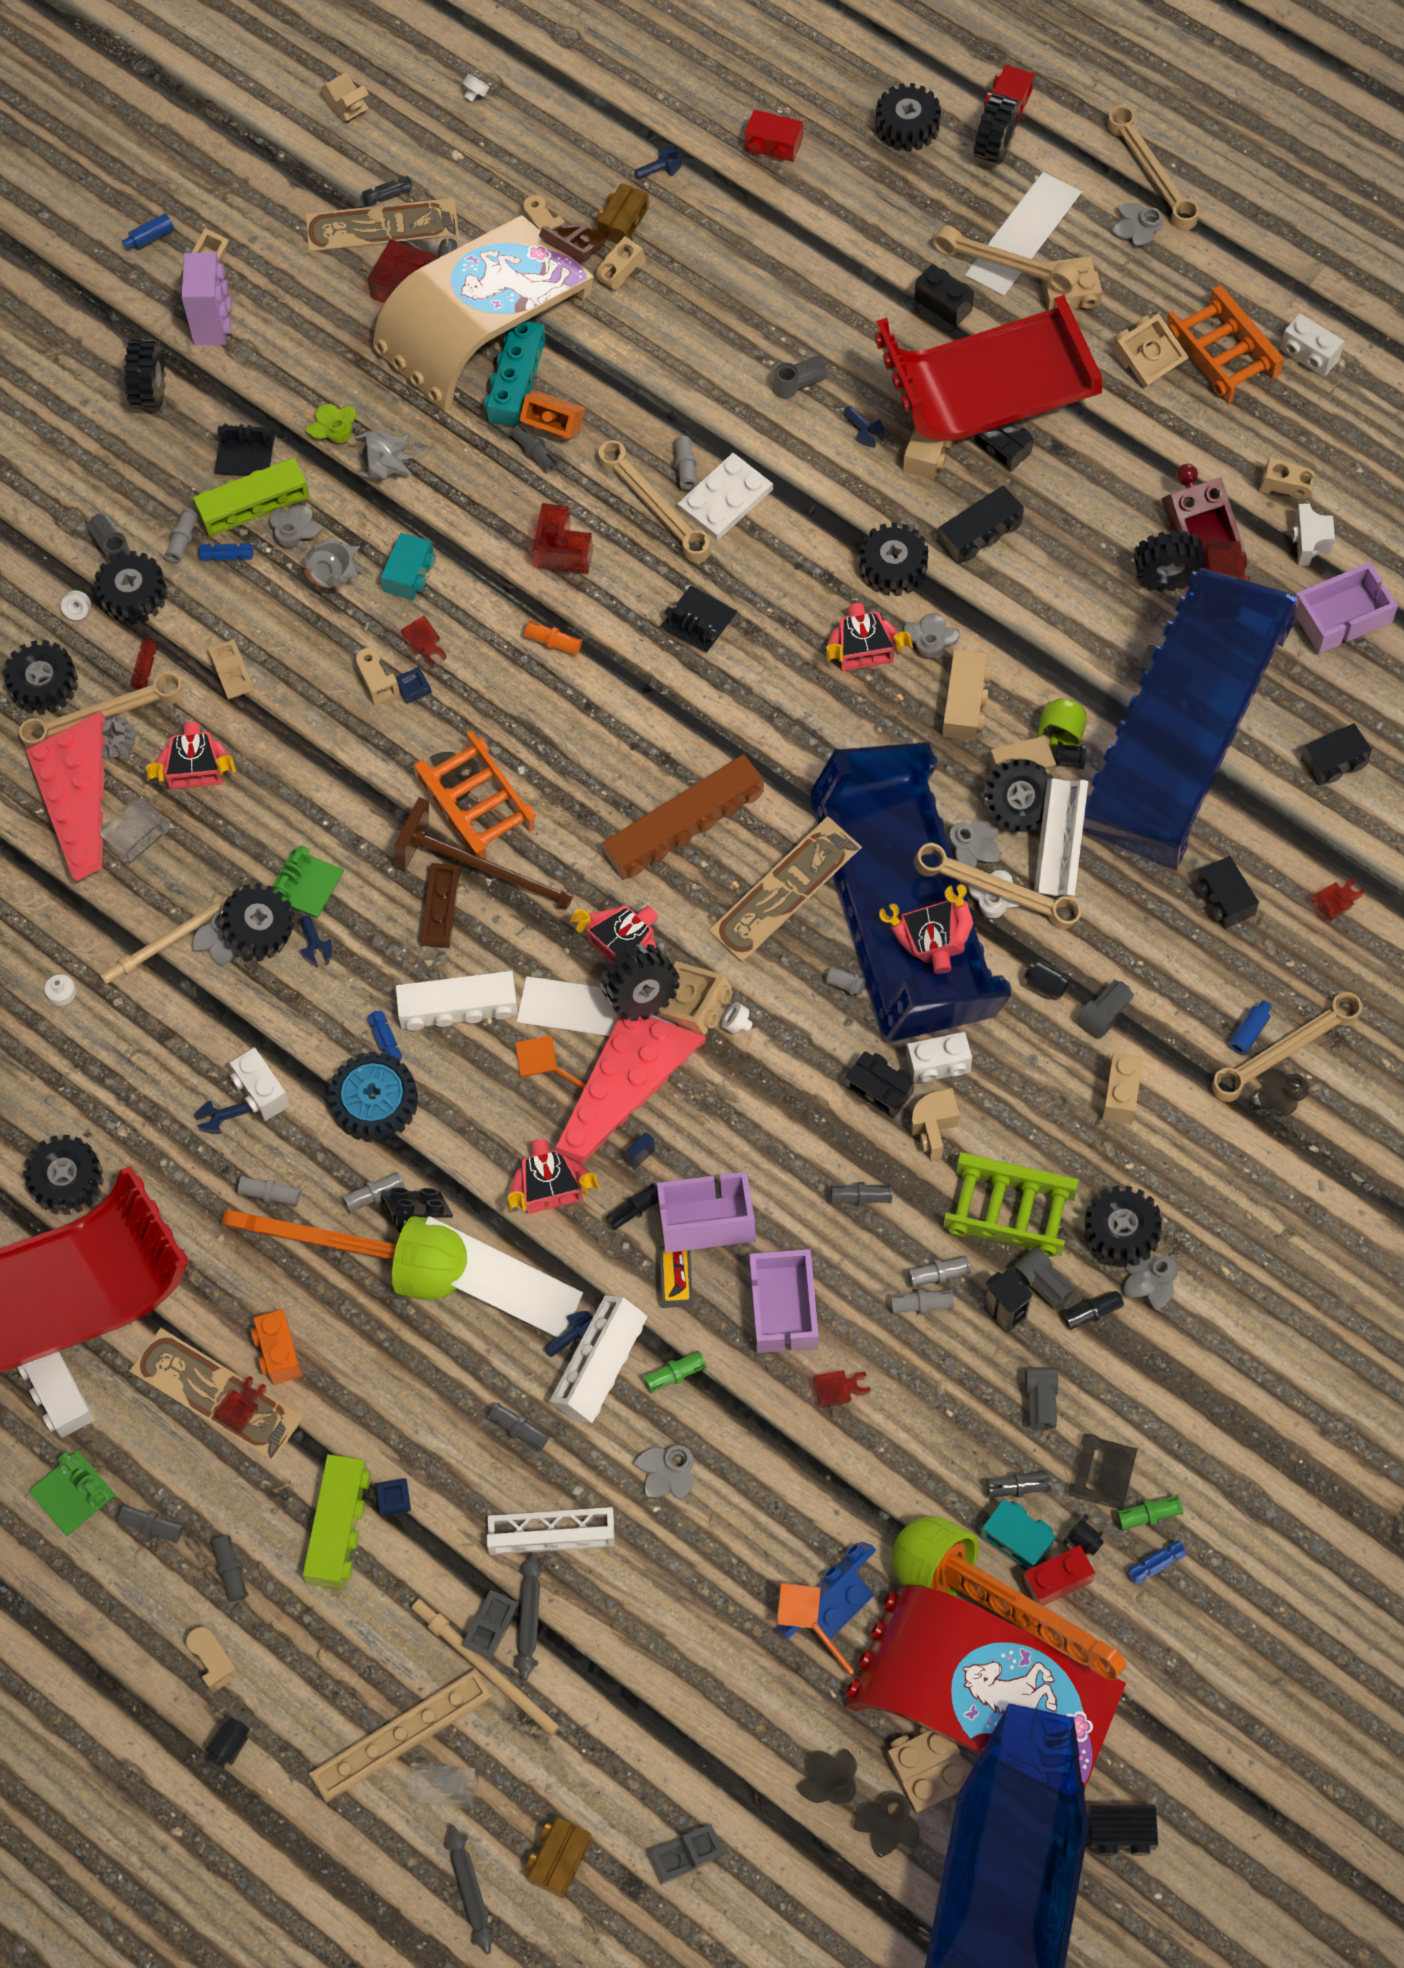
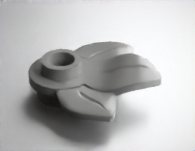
M1139 203L1118 205V210L1124 219L1113 228L1112 232L1121 239L1132 238L1135 246L1145 245L1153 239L1154 233L1162 229L1164 218L1156 208L1145 209Z
M297 505L291 508L289 512L277 508L272 512L270 525L275 529V538L280 545L294 547L300 542V539H312L320 534L323 526L311 522L313 512L309 506Z
M938 613L927 614L921 623L906 622L904 626V632L910 633L912 643L916 644L920 655L925 658L939 656L944 647L954 645L958 641L960 634L959 629L946 628L944 617Z
M977 821L971 825L964 822L955 824L949 831V841L951 846L955 848L956 861L973 868L977 865V861L986 863L998 862L1000 860V851L993 839L999 834V829L986 821ZM960 832L966 834L968 839H963L960 836Z
M219 911L212 917L210 924L198 929L193 939V950H210L213 960L219 966H224L235 956L233 954L235 948L231 947L228 950L224 946L226 938L220 939L219 933L221 929L218 928V921L221 911Z
M1162 1255L1154 1259L1149 1258L1146 1261L1143 1257H1140V1264L1133 1266L1132 1261L1127 1262L1125 1269L1131 1275L1125 1282V1297L1134 1298L1148 1295L1151 1305L1155 1310L1165 1306L1174 1294L1172 1282L1178 1275V1266L1175 1260L1169 1256ZM1161 1266L1168 1267L1163 1273L1157 1271Z
M681 1445L672 1446L667 1450L651 1448L642 1453L635 1461L636 1467L649 1473L645 1484V1493L648 1498H660L671 1491L676 1498L682 1500L691 1491L693 1479L690 1470L693 1467V1455L688 1448ZM680 1457L684 1462L681 1466H675L672 1464L673 1459Z

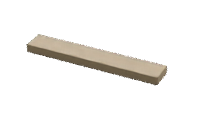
M474 1669L309 1774L327 1803L493 1697L477 1670Z

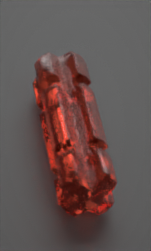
M144 638L141 642L140 649L142 650L138 653L134 667L135 674L132 675L130 682L135 690L147 687V678L150 676L154 661L153 655L156 654L158 647L154 639Z

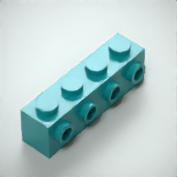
M524 321L505 332L504 351H499L497 358L498 371L493 373L491 377L490 387L492 391L490 395H486L484 401V411H487L490 423L512 427L519 426L522 423L519 419L525 396L531 392L546 341L544 324Z

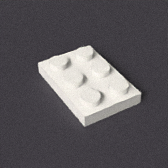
M732 453L677 503V510L718 541L773 490V483L736 454Z

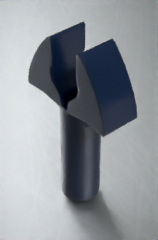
M658 149L659 159L635 169V176L641 179L660 170H667L669 175L673 176L682 165V156L676 158L678 157L677 149Z
M851 405L844 409V414L861 430L856 436L858 443L875 448L876 441L868 433L877 435L884 442V428L880 419L875 423H868Z
M303 916L300 922L309 943L307 948L301 949L303 958L318 968L314 955L316 954V949H319L320 952L324 953L329 964L333 952L331 939L325 942L321 941L311 916Z
M210 1100L201 1106L194 1116L196 1120L212 1117L210 1122L197 1125L199 1131L209 1134H221L219 1126L224 1120L250 1113L252 1110L246 1101L219 1110L213 1107Z
M581 1311L567 1316V1319L571 1322L569 1329L544 1348L549 1357L556 1355L575 1339L583 1338L593 1319L588 1311Z

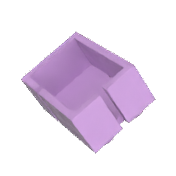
M217 252L184 253L182 301L194 345H226L227 334H231V319L228 318V312H232V297L228 296V280H224V264L219 263Z
M1371 562L1296 593L1292 612L1318 654L1341 645L1343 639L1345 642H1349L1393 622L1398 604L1387 587H1381L1383 581Z
M747 1172L720 1175L722 1198L716 1199L714 1176L657 1183L665 1253L756 1242L755 1219Z
M811 1249L749 1254L757 1353L785 1351V1345H790L791 1350L818 1349L819 1334Z

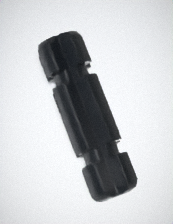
M408 176L398 178V182L392 180L375 186V190H372V188L364 190L362 198L366 206L377 203L376 200L381 202L400 195L399 192L401 191L402 193L411 191L413 189L412 183Z

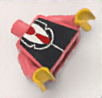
M854 603L848 607L849 616L842 617L840 619V627L834 629L826 647V662H830V659H839L842 671L894 662V646H896L897 652H901V647L904 646L913 648L911 635L909 632H899L887 620H882L880 613H865L862 603Z
M197 722L185 723L183 725L184 735L172 736L169 746L164 747L156 762L146 766L147 781L157 777L160 782H163L165 774L170 790L223 784L222 775L224 771L232 770V772H236L231 754L219 741L212 740L211 733H201L200 724Z
M962 884L957 886L959 896L954 894L953 888L950 885L945 890V897L948 901L902 914V919L900 920L898 918L899 907L896 904L889 905L894 913L892 917L888 916L883 908L879 913L882 921L891 922L890 928L897 940L913 957H918L925 963L933 962L936 974L951 971L950 957L961 954L964 951V943L967 941L973 926L968 903L963 900L967 889Z
M628 906L594 913H587L585 910L577 909L569 920L571 923H579L576 927L578 932H583L585 927L588 928V943L608 961L613 963L616 961L614 956L618 953L621 955L626 954L625 949L628 947L636 950L638 944H643L645 948L648 944H651L656 948L654 930L650 926L658 919V915L650 906H646L638 914H635Z
M547 1139L535 1140L530 1144L533 1156L522 1159V1168L515 1172L509 1189V1195L507 1196L508 1211L511 1213L514 1207L519 1206L522 1207L523 1211L527 1210L529 1215L583 1201L582 1191L584 1196H587L589 1188L595 1187L597 1190H600L597 1176L594 1173H590L580 1162L557 1154L556 1150L550 1151Z

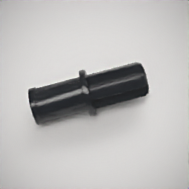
M652 1183L633 1197L628 1196L626 1203L607 1215L606 1221L609 1226L616 1230L635 1216L638 1218L642 1217L644 1211L659 1202L657 1186Z
M1113 1291L1094 1300L1088 1298L1086 1303L1064 1311L1062 1315L1068 1329L1073 1330L1092 1320H1095V1322L1100 1321L1101 1316L1122 1308L1124 1301L1118 1291Z

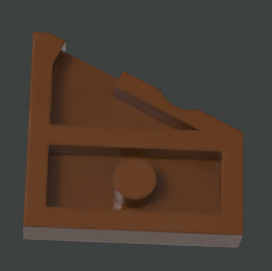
M586 223L560 225L558 231H552L548 226H544L539 234L540 238L579 262L584 261L604 246L607 239L606 235Z

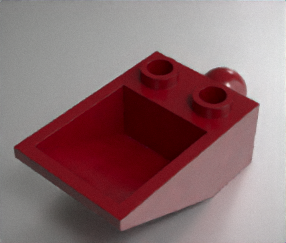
M1189 463L1182 464L1176 471V478L1180 484L1185 485L1186 489L1161 498L1172 530L1176 531L1177 534L1186 531L1188 536L1193 533L1197 538L1200 537L1204 547L1206 569L1246 557L1222 477L1196 485L1195 482L1198 478L1197 468ZM1185 498H1188V499H1190V500L1186 502V506H1185V505H1184V499H1185Z

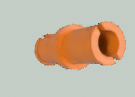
M531 620L528 622L524 632V637L544 643L549 649L557 648L574 656H577L582 645V639L561 633L559 628L553 627L551 629Z

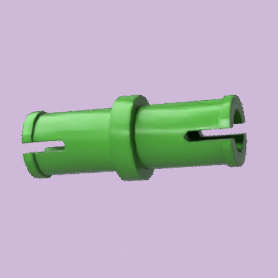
M697 1350L695 1353L680 1360H670L666 1363L667 1366L647 1375L645 1374L642 1377L647 1390L652 1394L672 1383H682L683 1378L707 1367L702 1354Z
M1177 1494L1151 1502L1149 1499L1143 1501V1505L1121 1511L1118 1510L1117 1516L1121 1529L1124 1531L1149 1523L1150 1526L1155 1525L1157 1520L1179 1514L1182 1515L1183 1507Z

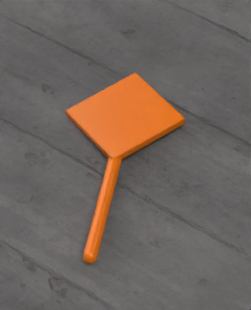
M552 1035L515 1042L521 1077L554 1071L584 1090L585 1083L557 1067Z
M780 1583L777 1624L813 1628L848 1674L853 1675V1668L817 1624L821 1587Z

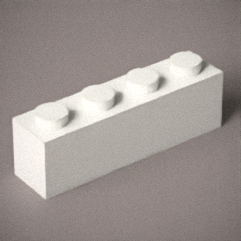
M513 971L396 985L398 1015L402 1029L415 1031L424 1028V1026L437 1025L439 1027H447L456 1022L477 1023L487 1018L502 1020L508 1019L512 1015H518Z
M605 1295L549 1402L574 1421L593 1423L595 1417L601 1411V1406L608 1392L614 1386L615 1379L622 1365L628 1359L629 1352L636 1338L641 1334L648 1316L624 1297Z
M59 1351L17 1367L24 1381L30 1378L34 1388L30 1389L29 1392L37 1406L43 1404L47 1413L42 1415L50 1432L56 1430L60 1437L63 1438L95 1421Z

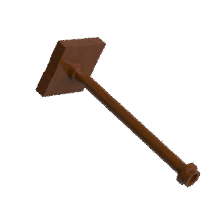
M418 797L394 844L395 869L405 872L417 847L420 848L422 845L558 902L557 908L568 909L574 893L569 892V889L564 888L563 891H559L426 835V829L429 825V801Z

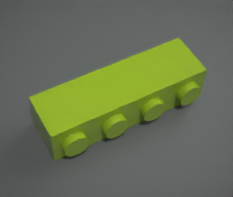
M294 457L289 460H282L266 469L254 471L250 475L238 480H231L215 489L203 491L199 495L194 496L193 500L208 536L211 537L269 514L277 508L282 509L310 498L307 482Z
M327 1455L303 1571V1578L306 1584L344 1590L345 1580L350 1581L353 1571V1562L349 1561L351 1550L357 1549L359 1541V1531H355L357 1520L363 1519L365 1511V1501L362 1500L363 1490L369 1488L371 1481V1470H368L364 1459Z

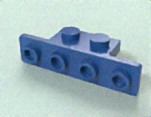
M860 1542L852 1545L845 1552L846 1557L838 1565L830 1567L824 1573L823 1580L816 1586L821 1587L817 1624L830 1640L874 1596L856 1574V1571L876 1552V1549L871 1544ZM777 1625L774 1631L777 1635L789 1639L800 1627Z

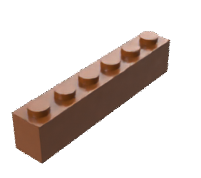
M743 754L602 842L603 855L622 880L629 876L634 877L641 873L648 864L653 861L658 862L662 860L675 847L686 845L694 835L701 831L706 832L710 830L718 820L723 817L732 816L745 803L756 801L764 792V779Z

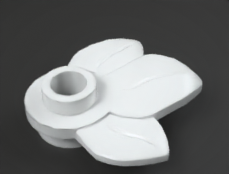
M997 870L991 873V875L1013 883L1012 876L1004 870ZM969 885L970 895L979 901V908L986 917L998 918L1007 908L1020 905Z

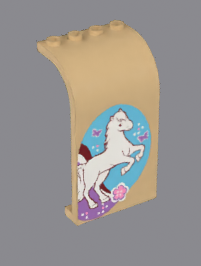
M521 215L419 268L405 278L391 293L380 311L376 322L372 348L411 381L415 387L429 397L433 403L445 411L452 407L456 382L463 367L482 345L574 294L582 300L589 297L594 276L570 255L540 238V230Z

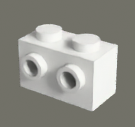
M1299 314L1284 331L1280 350L1322 377H1325L1340 360L1344 340L1302 314Z
M965 1032L907 1044L906 1060L910 1075L913 1078L912 1081L915 1084L932 1082L936 1079L960 1076L971 1072L972 1055Z
M255 1047L230 1062L233 1073L229 1076L238 1090L243 1088L247 1094L245 1100L253 1113L258 1111L264 1121H267L290 1106L286 1092Z

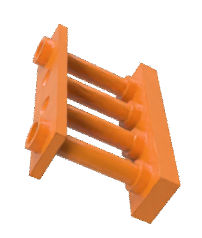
M1221 284L1212 289L1209 306L1182 321L1173 311L1168 313L1167 326L1188 357L1213 385L1216 394L1220 397L1222 396L1228 404L1233 402L1236 385L1261 371L1266 372L1271 379L1281 375L1284 358ZM1213 315L1218 316L1223 321L1224 325L1198 339L1188 330ZM1228 334H1234L1240 341L1239 344L1214 358L1204 349V347ZM1245 352L1250 353L1256 360L1253 364L1229 377L1220 367Z
M471 730L467 733L468 748L436 767L433 765L429 767L423 759L414 764L415 777L467 851L486 859L487 843L522 822L529 832L535 829L534 818L536 814L529 803L524 804L490 757L488 754L489 748L482 737L477 738ZM475 756L485 768L451 789L448 787L444 789L439 782L441 776ZM492 778L500 791L467 811L464 809L460 811L455 804L457 798ZM506 800L516 812L483 833H475L470 826L474 819Z

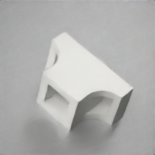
M1299 504L1295 516V526L1292 528V543H1297L1298 566H1309L1314 556L1318 554H1331L1335 541L1333 516L1315 513L1310 504Z

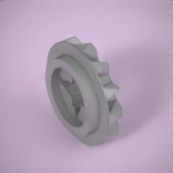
M115 715L113 718L105 719V725L102 730V735L105 738V747L102 748V756L108 758L122 756L134 745L135 730L133 725L126 718L120 719ZM115 729L116 734L119 736H114L110 744L108 737L105 735H110L111 731Z

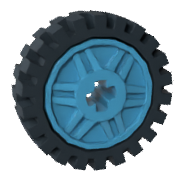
M369 1052L367 1057L364 1056V1053L358 1054V1059L355 1061L351 1057L346 1061L347 1065L345 1067L341 1065L337 1069L338 1074L333 1075L331 1079L332 1085H329V1104L336 1123L339 1127H342L347 1135L352 1134L353 1138L357 1140L363 1138L365 1142H372V1139H376L377 1142L384 1141L383 1137L394 1138L395 1132L402 1133L405 1130V1124L410 1125L413 1120L412 1115H415L417 1111L418 1093L411 1072H409L404 1063H400L398 1058L394 1056L389 1058L386 1053L381 1052V1055L377 1056L376 1052ZM377 1094L376 1099L371 1100V1095Z

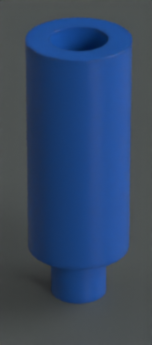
M164 213L128 232L129 237L122 240V244L126 250L134 246L138 250L174 231V226L168 215Z
M1262 1000L1259 1006L1251 1007L1228 1042V1046L1239 1055H1246L1271 1018L1268 1012L1272 1005L1269 1002Z

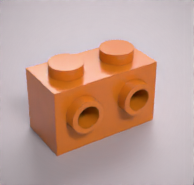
M534 391L525 396L519 421L529 424V427L533 429L552 432L558 438L569 439L579 434L586 408L539 391Z
M281 1309L254 1317L256 1328L251 1329V1334L255 1347L261 1346L264 1356L258 1359L263 1375L269 1374L273 1385L302 1377L303 1373L284 1310Z

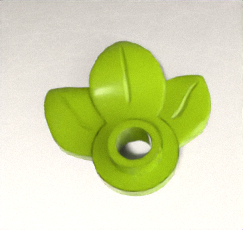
M324 404L316 410L315 416L317 421L305 427L306 433L312 438H329L334 443H344L352 436V423L356 419L357 413L351 405L344 406L339 410L335 405Z

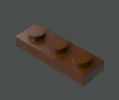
M431 863L420 939L421 946L450 948L461 872L460 865Z

